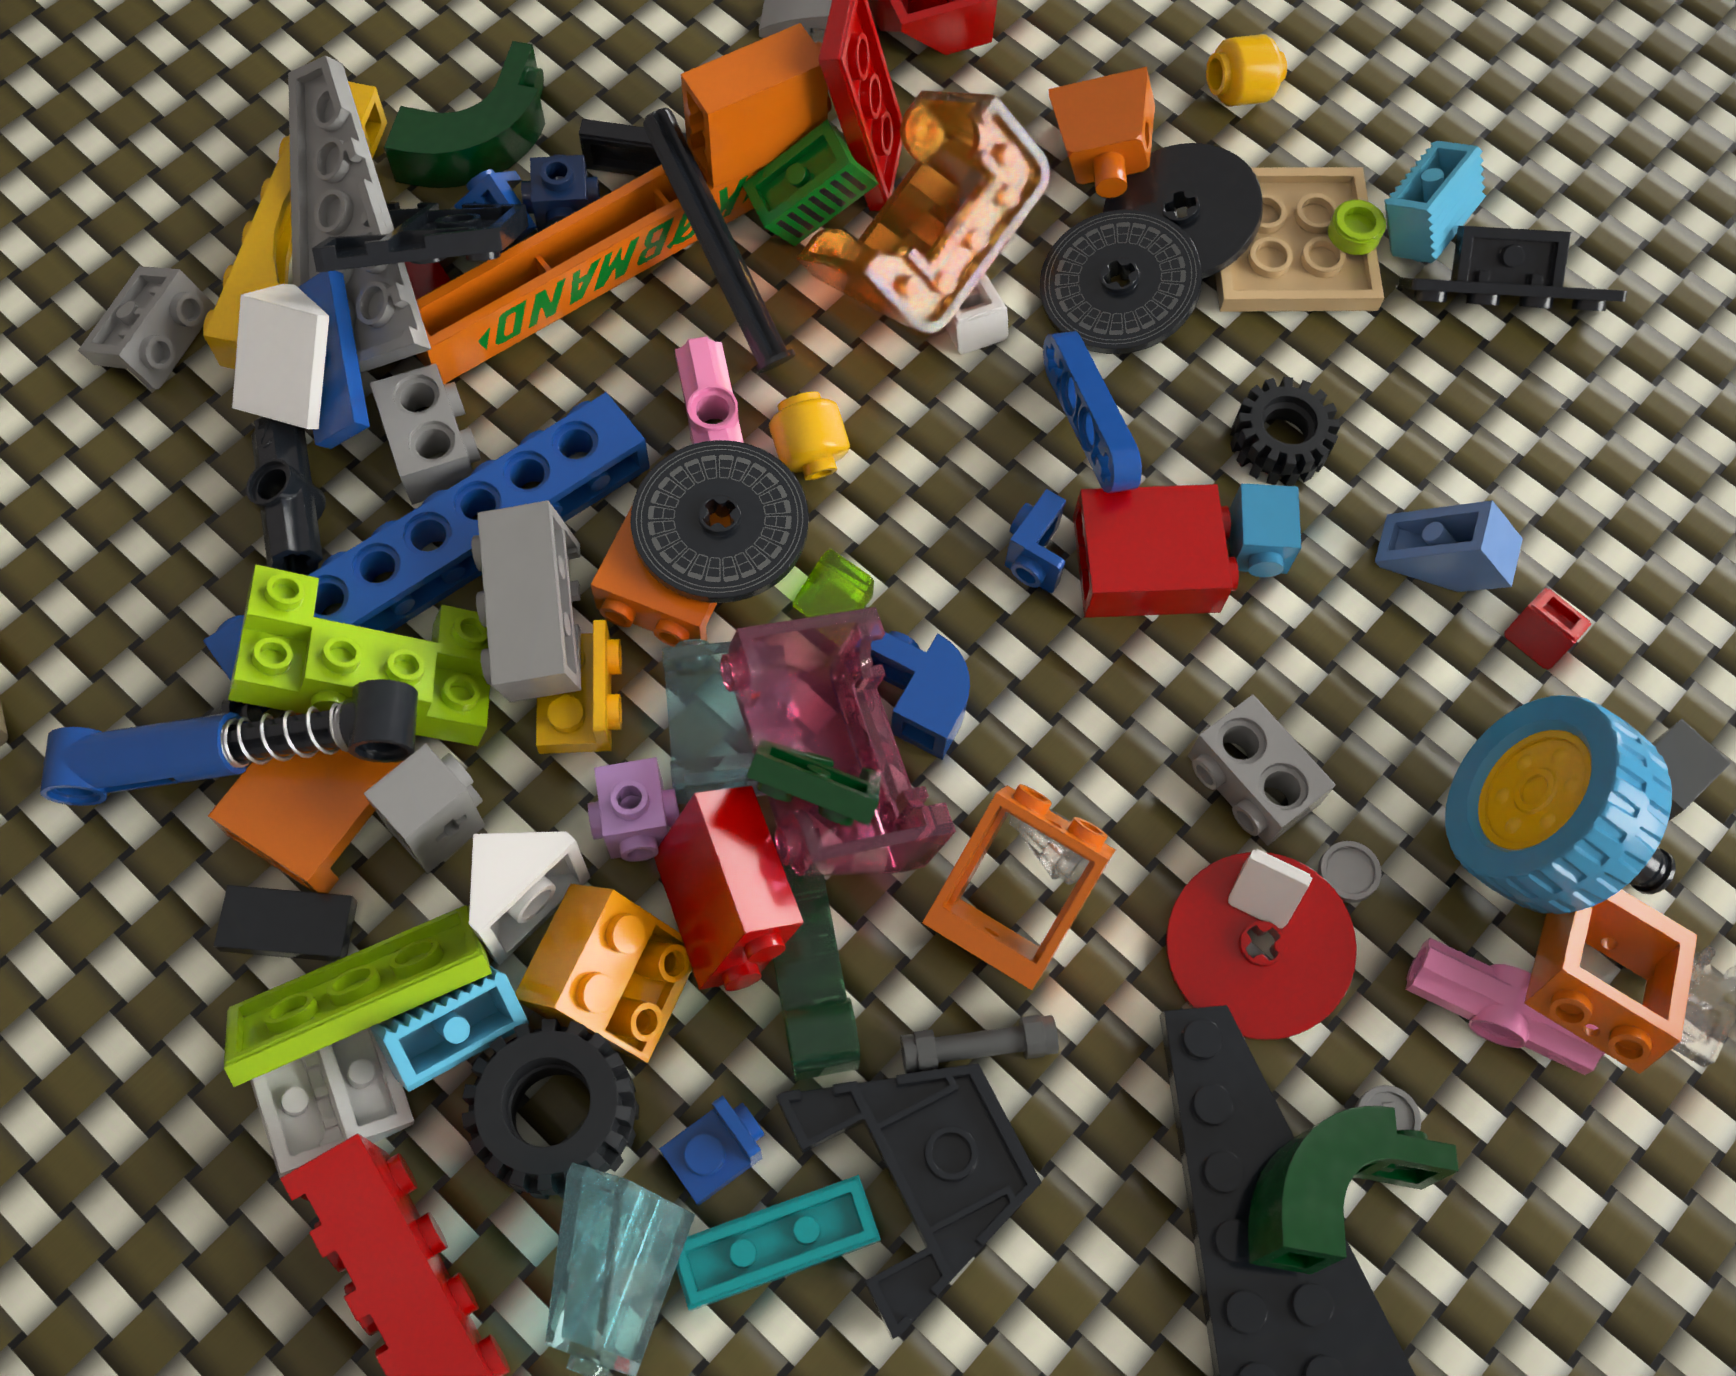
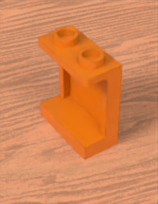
M631 506L591 583L596 608L605 619L618 626L631 627L634 624L652 631L660 641L672 647L684 648L688 645L702 650L707 641L706 626L717 603L697 601L679 595L666 588L649 573L635 549L630 522ZM716 513L709 515L710 527L716 523L722 524L725 528L731 525L730 514L723 518L717 516Z
M339 749L337 753L332 755L324 754L318 750L310 758L300 757L295 754L292 759L287 761H279L273 757L268 763L263 765L251 762L246 772L242 773L208 817L228 837L310 891L328 894L339 880L330 868L375 812L364 792L403 761L388 763L371 762L354 757L349 752Z

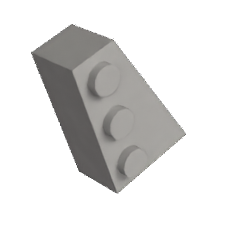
M548 500L477 513L479 535L472 537L471 546L475 565L479 571H482L484 591L477 592L476 607L482 626L484 628L487 627L488 648L481 651V667L485 681L488 685H492L509 702L581 691V629L578 624L574 625L572 602L581 600L580 584L578 580L570 581L569 559L580 558L579 541Z

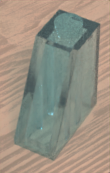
M573 1162L566 1176L545 1345L571 1354L566 1369L584 1376H607L610 1369L629 1376H636L695 1214L628 1179Z

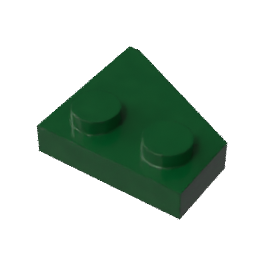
M763 739L759 743L746 776L757 781V789L767 796L785 802L793 801L794 796L818 805L817 812L824 818L845 826H852L854 820L869 826L879 803L880 772L863 767L857 778L832 768L834 761L831 758L810 752L798 751Z

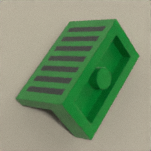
M826 119L742 185L764 228L796 246L879 183L872 173L855 161L837 126Z

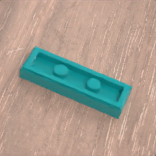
M857 1175L670 1242L669 1246L688 1310L693 1311L879 1243L881 1238L860 1177Z

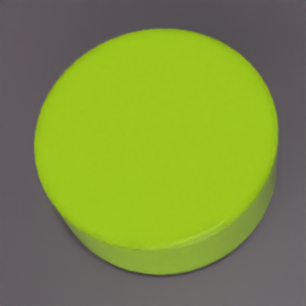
M1364 200L1345 201L1334 211L1328 225V236L1333 245L1345 253L1352 255L1367 254L1378 246L1386 229V220L1381 210L1370 202Z

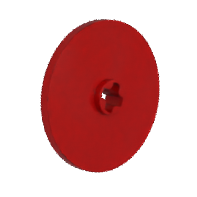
M1251 852L1231 855L1202 869L1188 882L1178 896L1171 910L1166 930V955L1171 975L1179 992L1191 1008L1227 1005L1241 1034L1246 1039L1265 1041L1298 1035L1311 1029L1329 1016L1340 1004L1351 984L1357 955L1356 936L1351 917L1338 893L1321 875L1295 859L1274 853L1267 854L1309 873L1310 877H1312L1308 889L1288 924L1281 929L1270 922L1261 921L1231 906L1228 903L1229 894ZM1252 930L1259 937L1267 932L1273 936L1275 942L1269 948L1270 953L1274 957L1272 960L1269 961L1263 954L1252 958L1247 953L1246 948L1251 943L1248 931Z

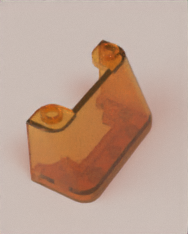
M921 90L906 110L900 126L901 142L906 151L916 161L857 242L843 230L826 228L818 231L810 239L796 259L812 276L911 330L923 333H935L942 330L1043 195L1049 182L1050 169L1045 154L999 97L994 94Z

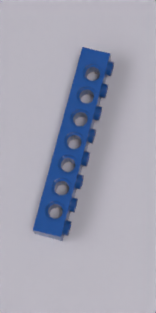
M607 392L592 401L579 403L560 421L545 430H537L530 433L521 441L519 446L496 460L483 462L473 470L469 477L447 490H439L431 494L420 507L399 520H392L382 524L373 532L371 537L347 552H338L326 559L319 569L308 575L319 578L314 617L389 633L482 575V571H479L475 565L471 546L472 537L479 535L478 520L472 519L477 513L548 500L562 520L566 522L650 468L645 438ZM578 452L588 453L586 456L579 459L569 458L571 455ZM528 482H541L532 489H521ZM432 542H444L435 550L422 551L425 546ZM385 572H393V575L386 581L372 583L378 575ZM342 603V606L335 613L321 615L328 606ZM244 615L229 618L218 627L215 633L203 640L230 681L232 679ZM258 706L262 713L270 709L268 707Z

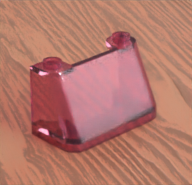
M876 607L738 628L731 640L728 654H723L721 657L720 668L723 683L729 692L734 691L754 755L761 739L798 751L810 752L831 758L834 761L832 768L857 778L863 767L881 773L879 803L869 826L855 820L852 826L832 822L817 812L818 805L795 796L791 802L767 796L777 825L775 845L780 861L784 866L790 865L795 874L799 876L894 874L921 869L932 860L956 832L946 802L926 806L924 803L929 798L926 787H911L877 690L886 674L882 664L873 666L871 658L872 641L881 640L885 635Z

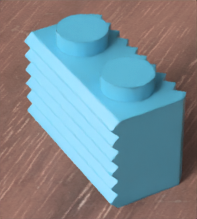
M1444 141L1431 143V148L1426 149V154L1421 155V160L1415 162L1416 166L1410 168L1411 173L1405 174L1406 179L1401 180L1400 185L1395 187V192L1390 193V198L1384 200L1392 256L1428 263L1434 262L1457 234L1458 226L1465 224L1486 197L1482 192L1485 188L1482 184L1485 178L1481 175L1484 168L1480 165L1484 161L1480 157L1483 151L1478 146Z
M490 966L492 974L370 1027L392 1074L408 1092L486 1050L499 1036L505 1039L515 1033L514 1027L524 1023L529 1024L505 973Z

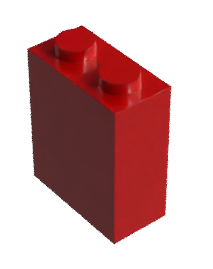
M1218 484L1138 487L1135 490L1106 493L1102 488L1080 490L1073 514L1084 618L1221 613L1231 591L1237 590L1239 570L1236 558L1228 557L1226 540L1230 536L1231 516L1228 506H1221Z
M752 785L697 792L693 794L659 845V852L654 859L699 990L724 985L726 991H736L749 987L761 979V972L773 958L785 951V944L804 921Z

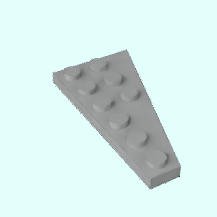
M326 55L288 73L293 284L297 287L320 273L316 272L312 248L328 237L389 234L394 230L343 64ZM405 263L336 270L344 275L360 373L431 350Z

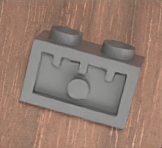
M139 266L78 351L93 365L128 369L146 387L159 389L200 332L207 313L214 309L215 305L180 269Z

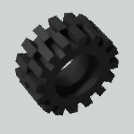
M1283 377L1279 387H1277L1274 378L1265 380L1262 388L1258 385L1254 386L1248 396L1244 398L1230 433L1233 436L1230 443L1232 452L1240 451L1236 459L1239 465L1243 467L1249 462L1252 463L1253 466L1249 475L1257 479L1261 472L1269 474L1266 483L1276 485L1280 476L1284 477L1285 486L1295 485L1299 476L1303 482L1311 479L1315 471L1319 472L1324 466L1337 441L1338 436L1336 434L1340 429V419H1333L1337 412L1334 403L1323 406L1327 397L1325 392L1320 389L1313 396L1308 392L1312 383L1302 380L1299 388L1292 387L1293 377ZM1272 419L1288 421L1301 430L1304 435V441L1300 444L1282 443L1268 434L1264 428V423Z

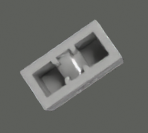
M426 743L364 792V795L388 830L427 874L473 837V834H476L485 827L476 808L483 800L471 785L474 782L471 776L450 753L440 760Z

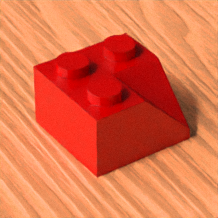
M868 0L870 10L880 31L902 32L944 55L992 43L997 0Z

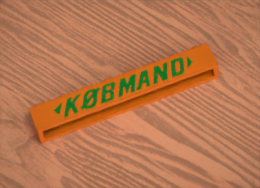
M662 164L500 253V257L478 265L417 299L416 301L431 346V350L416 354L422 364L428 366L436 363L443 384H446L696 242L698 239ZM767 165L714 189L702 172L726 224L754 209L742 184Z

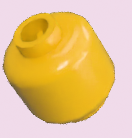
M1265 34L1225 39L1208 59L1206 68L1208 88L1212 94L1217 95L1222 103L1230 107L1268 102L1275 96L1281 82L1286 77L1287 60L1284 53L1279 51L1275 41Z
M819 392L801 393L781 401L777 405L779 412L772 417L769 423V429L779 460L791 472H803L805 480L823 478L836 472L837 466L835 462L842 459L850 449V443L836 402L821 398Z

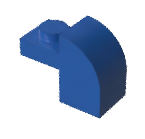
M873 626L862 644L860 669L904 690L892 711L890 733L943 760L962 725L969 696L970 677L963 656L949 640L938 633L927 652H925L909 636L897 631L887 633Z

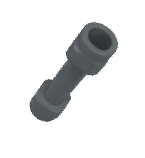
M1052 1015L1021 1017L1019 1026L934 1037L933 1029L900 1035L905 1074L935 1070L939 1068L938 1063L1016 1052H1023L1026 1060L1057 1054L1059 1051L1057 1028Z

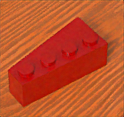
M357 1133L280 1178L291 1200L293 1201L300 1197L309 1201L320 1221L314 1224L315 1229L311 1230L309 1234L322 1258L327 1256L339 1273L347 1270L352 1282L344 1286L346 1294L344 1299L356 1321L359 1322L369 1336L380 1332L385 1344L375 1349V1354L386 1376H504L510 1372L508 1362L495 1338L490 1334L482 1339L470 1316L479 1307L467 1281L460 1272L451 1277L439 1253L448 1248L447 1242L430 1212L420 1217L409 1195L418 1186L409 1166L400 1153L390 1157L389 1153Z

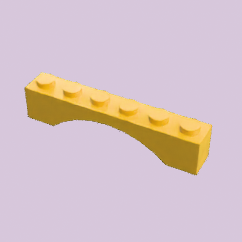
M348 81L373 159L387 125L384 110L376 87ZM290 134L285 136L280 143L279 160L273 174L262 185L260 204L253 220L248 221L244 226L242 246L234 264L229 265L225 270L223 290L215 308L207 313L204 320L203 336L219 365L222 367L235 369L241 294L280 284H288L289 262L292 255Z

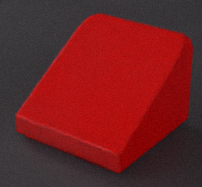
M1545 588L1505 630L1504 635L1506 639L1538 665L1548 670L1577 642L1591 626L1590 620L1550 588Z

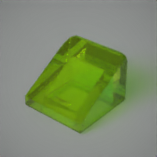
M829 548L819 559L792 602V606L836 638H839L873 598L874 580L870 575Z

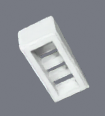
M967 242L917 258L919 270L945 327L960 354H966L1007 339V307ZM963 268L965 270L963 272L945 278H941V275Z

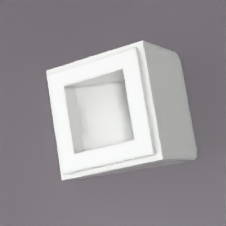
M1259 849L1253 850L1229 894L1228 903L1261 921L1270 922L1282 929L1291 919L1308 889L1312 877H1310L1309 873Z

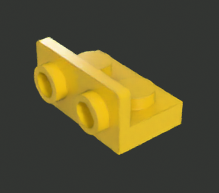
M593 620V633L581 634V691L537 698L536 747L539 754L612 751V730L622 729V702L620 694H611V675L622 674V649L620 639L610 638L606 620Z

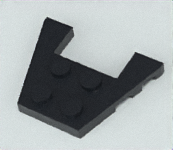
M386 202L394 230L389 234L328 237L313 247L312 252L316 272L404 262L429 264L442 261L447 257L466 255L468 261L492 260L500 257V251L514 244V240L529 227L526 204L465 203L462 204V209L439 210L438 203L421 202L417 204V208L400 209L399 202Z
M979 1063L896 1075V1078L876 1081L833 1084V1087L807 1091H800V1089L791 1090L776 1096L777 1103L802 1154L861 1123L866 1126L926 1247L924 1250L864 1282L892 1340L905 1332L1042 1183Z

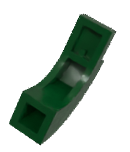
M512 41L495 87L486 98L470 108L456 112L437 113L400 106L384 146L395 182L427 188L460 187L467 185L472 178L485 170L493 169L495 173L503 172L525 156L534 146L545 126L540 100L544 85V73L541 68H537L533 44Z
M1355 1107L1338 1112L1321 1121L1281 1147L1262 1171L1255 1186L1249 1213V1264L1313 1274L1347 1258L1344 1200L1352 1178L1368 1179L1422 1190L1459 1171L1456 1145L1428 1140L1427 1134L1422 1131L1397 1130L1395 1108Z

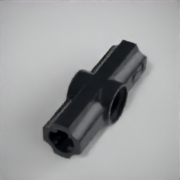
M261 417L254 421L255 431L251 434L255 470L248 479L246 494L248 499L261 510L267 567L308 576L319 569V563L323 560L318 520L325 509L326 498L323 491L312 483L304 428Z

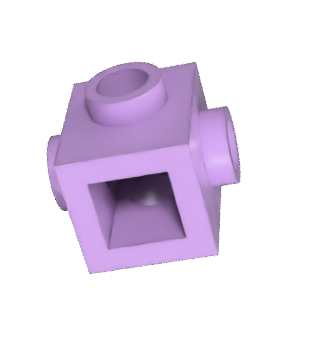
M657 758L594 767L598 801L588 803V815L593 839L604 838L611 859L621 857L623 860L635 862L655 857L659 852V845L670 830L669 827H672L679 817L675 788L664 790Z

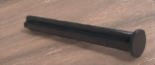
M669 108L653 111L645 117L643 127L758 363L754 370L756 374H761L776 368L792 359L796 354L793 349H786L673 112Z

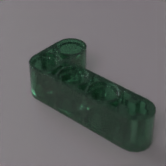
M815 831L773 837L774 845L804 921L785 944V951L773 958L794 1081L859 1069L860 1045L851 999L850 997L847 998Z

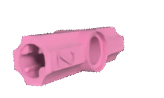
M707 336L688 339L685 345L675 349V358L688 416L692 444L714 440L744 443L739 424L738 402L732 391L722 342H715ZM710 419L723 420L717 424L705 423V421Z
M1429 938L1422 944L1417 956L1412 961L1406 977L1407 985L1405 990L1468 1019L1470 1029L1488 1041L1512 1048L1525 1046L1583 1075L1594 1071L1600 1058L1605 1054L1524 1004L1531 973L1506 964H1493L1489 966L1432 938ZM1591 1024L1586 1025V1027L1593 1030L1599 1029Z

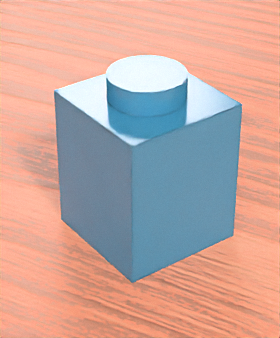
M1241 483L1229 509L1231 516L1230 557L1236 558L1239 571L1249 572L1256 577H1273L1281 573L1287 574L1302 548L1298 487Z

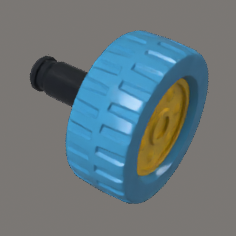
M1566 695L1550 696L1528 702L1507 713L1479 737L1464 757L1454 776L1446 803L1445 828L1450 847L1456 859L1460 861L1463 868L1486 886L1521 907L1539 913H1571L1593 907L1607 900L1628 884H1631L1634 889L1642 894L1651 895L1661 892L1668 887L1676 872V864L1672 855L1658 847L1667 828L1672 806L1671 779L1663 757L1657 752L1656 747L1629 723L1587 698Z

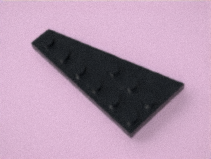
M1227 1005L1162 1012L1159 1016L1214 1376H1416L1347 1240V1258L1313 1274L1249 1264V1213L1255 1186L1269 1160L1281 1147L1292 1140L1294 1136Z

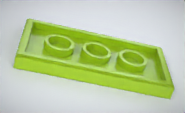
M464 905L230 1006L227 1010L224 1070L233 1087L492 974L485 947L469 925L470 905Z

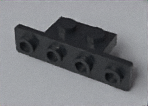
M1458 226L1451 280L1400 277L1398 288L1414 290L1413 300L1446 302L1447 292L1467 293L1466 303L1499 305L1501 295L1520 296L1519 306L1552 308L1554 298L1573 299L1571 309L1606 311L1607 301L1626 302L1627 291L1563 286L1571 232Z

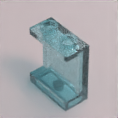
M752 633L739 636L730 642L709 643L701 639H689L677 643L675 647L663 648L662 662L665 672L672 761H670L671 779L678 804L688 803L693 794L697 792L752 785L756 796L766 795L757 789V781L746 776L761 739L792 748L782 639L780 637L768 638L763 634Z

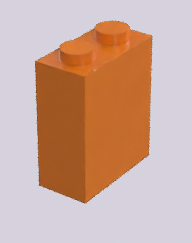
M801 23L681 74L687 143L699 168L713 189L771 163L828 119V113L832 109L831 100L818 61L822 43L820 41L814 42Z

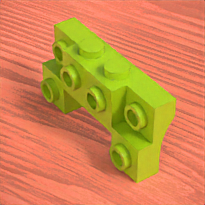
M255 565L249 586L228 700L307 714L308 709L312 706L316 707L320 712L330 710L332 704H339L345 701V699L352 697L353 686L359 682L376 679L395 680L407 683L418 691L415 735L473 746L479 745L487 729L490 685L485 681L481 667V651L488 648L487 627L484 628L477 612L441 605L433 623L431 641L314 617L319 578Z

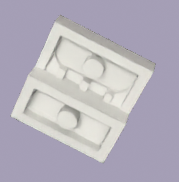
M370 1027L250 1080L279 1178L357 1133L375 1143L414 1124L404 1088L392 1074Z

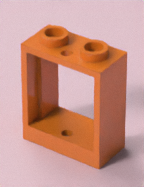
M1019 784L1016 790L1007 785L996 792L922 923L1023 986L1033 990L1116 849L1104 843L1108 836L1101 829L1078 817H1074L1071 823L1049 810L1052 802L1047 797L1028 786ZM1009 813L1089 861L1040 947L960 899Z
M1622 889L1607 900L1584 910L1565 914L1546 913L1524 1004L1640 1074L1681 1042L1697 935ZM1584 943L1647 980L1642 1005L1579 967ZM1591 1024L1599 1029L1593 1030L1586 1027V1025Z

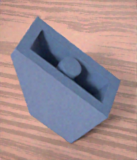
M1493 500L1387 514L1375 563L1380 568L1456 592L1512 587L1523 538Z

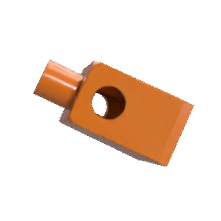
M1147 67L1048 89L1076 183L1083 185L1095 182L1096 193L1101 197L1114 198L1122 195L1127 190L1126 175L1144 172L1150 166L1155 102Z

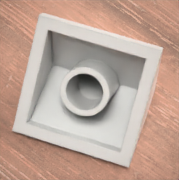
M280 284L241 294L232 408L305 429H319L329 315L296 285Z
M567 831L473 834L469 925L491 958L499 965L557 911L570 883L583 885L591 878L576 840Z

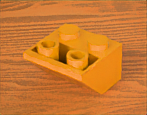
M570 883L515 994L519 1003L547 1019H557L560 1026L568 1027L570 1021L582 1024L586 1027L588 1033L594 1035L598 1032L608 1040L613 1050L640 1062L648 1063L687 982L692 967L678 931L614 889Z

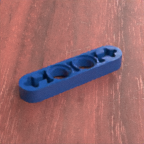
M1077 331L1048 334L1043 345V359L1047 377L1100 486L1106 493L1137 489L1142 475L1139 449L1081 336Z

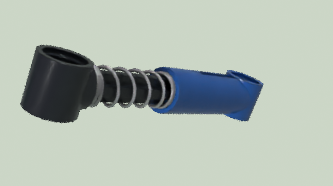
M376 679L359 682L353 686L352 697L345 699V701L339 704L334 703L330 710L321 712L312 706L308 709L307 714L296 715L294 711L288 710L285 712L284 717L273 718L272 715L266 713L260 721L251 722L249 718L241 717L237 713L228 712L104 732L84 727L57 728L48 733L40 794L47 800L66 805H96L106 801L108 793L239 775L246 772L251 762L263 765L268 763L273 757L279 761H287L292 759L295 754L300 757L310 758L318 750L324 754L332 755L341 749L342 751L349 752L354 757L371 762L388 763L403 761L415 751L418 691L413 686L404 682Z

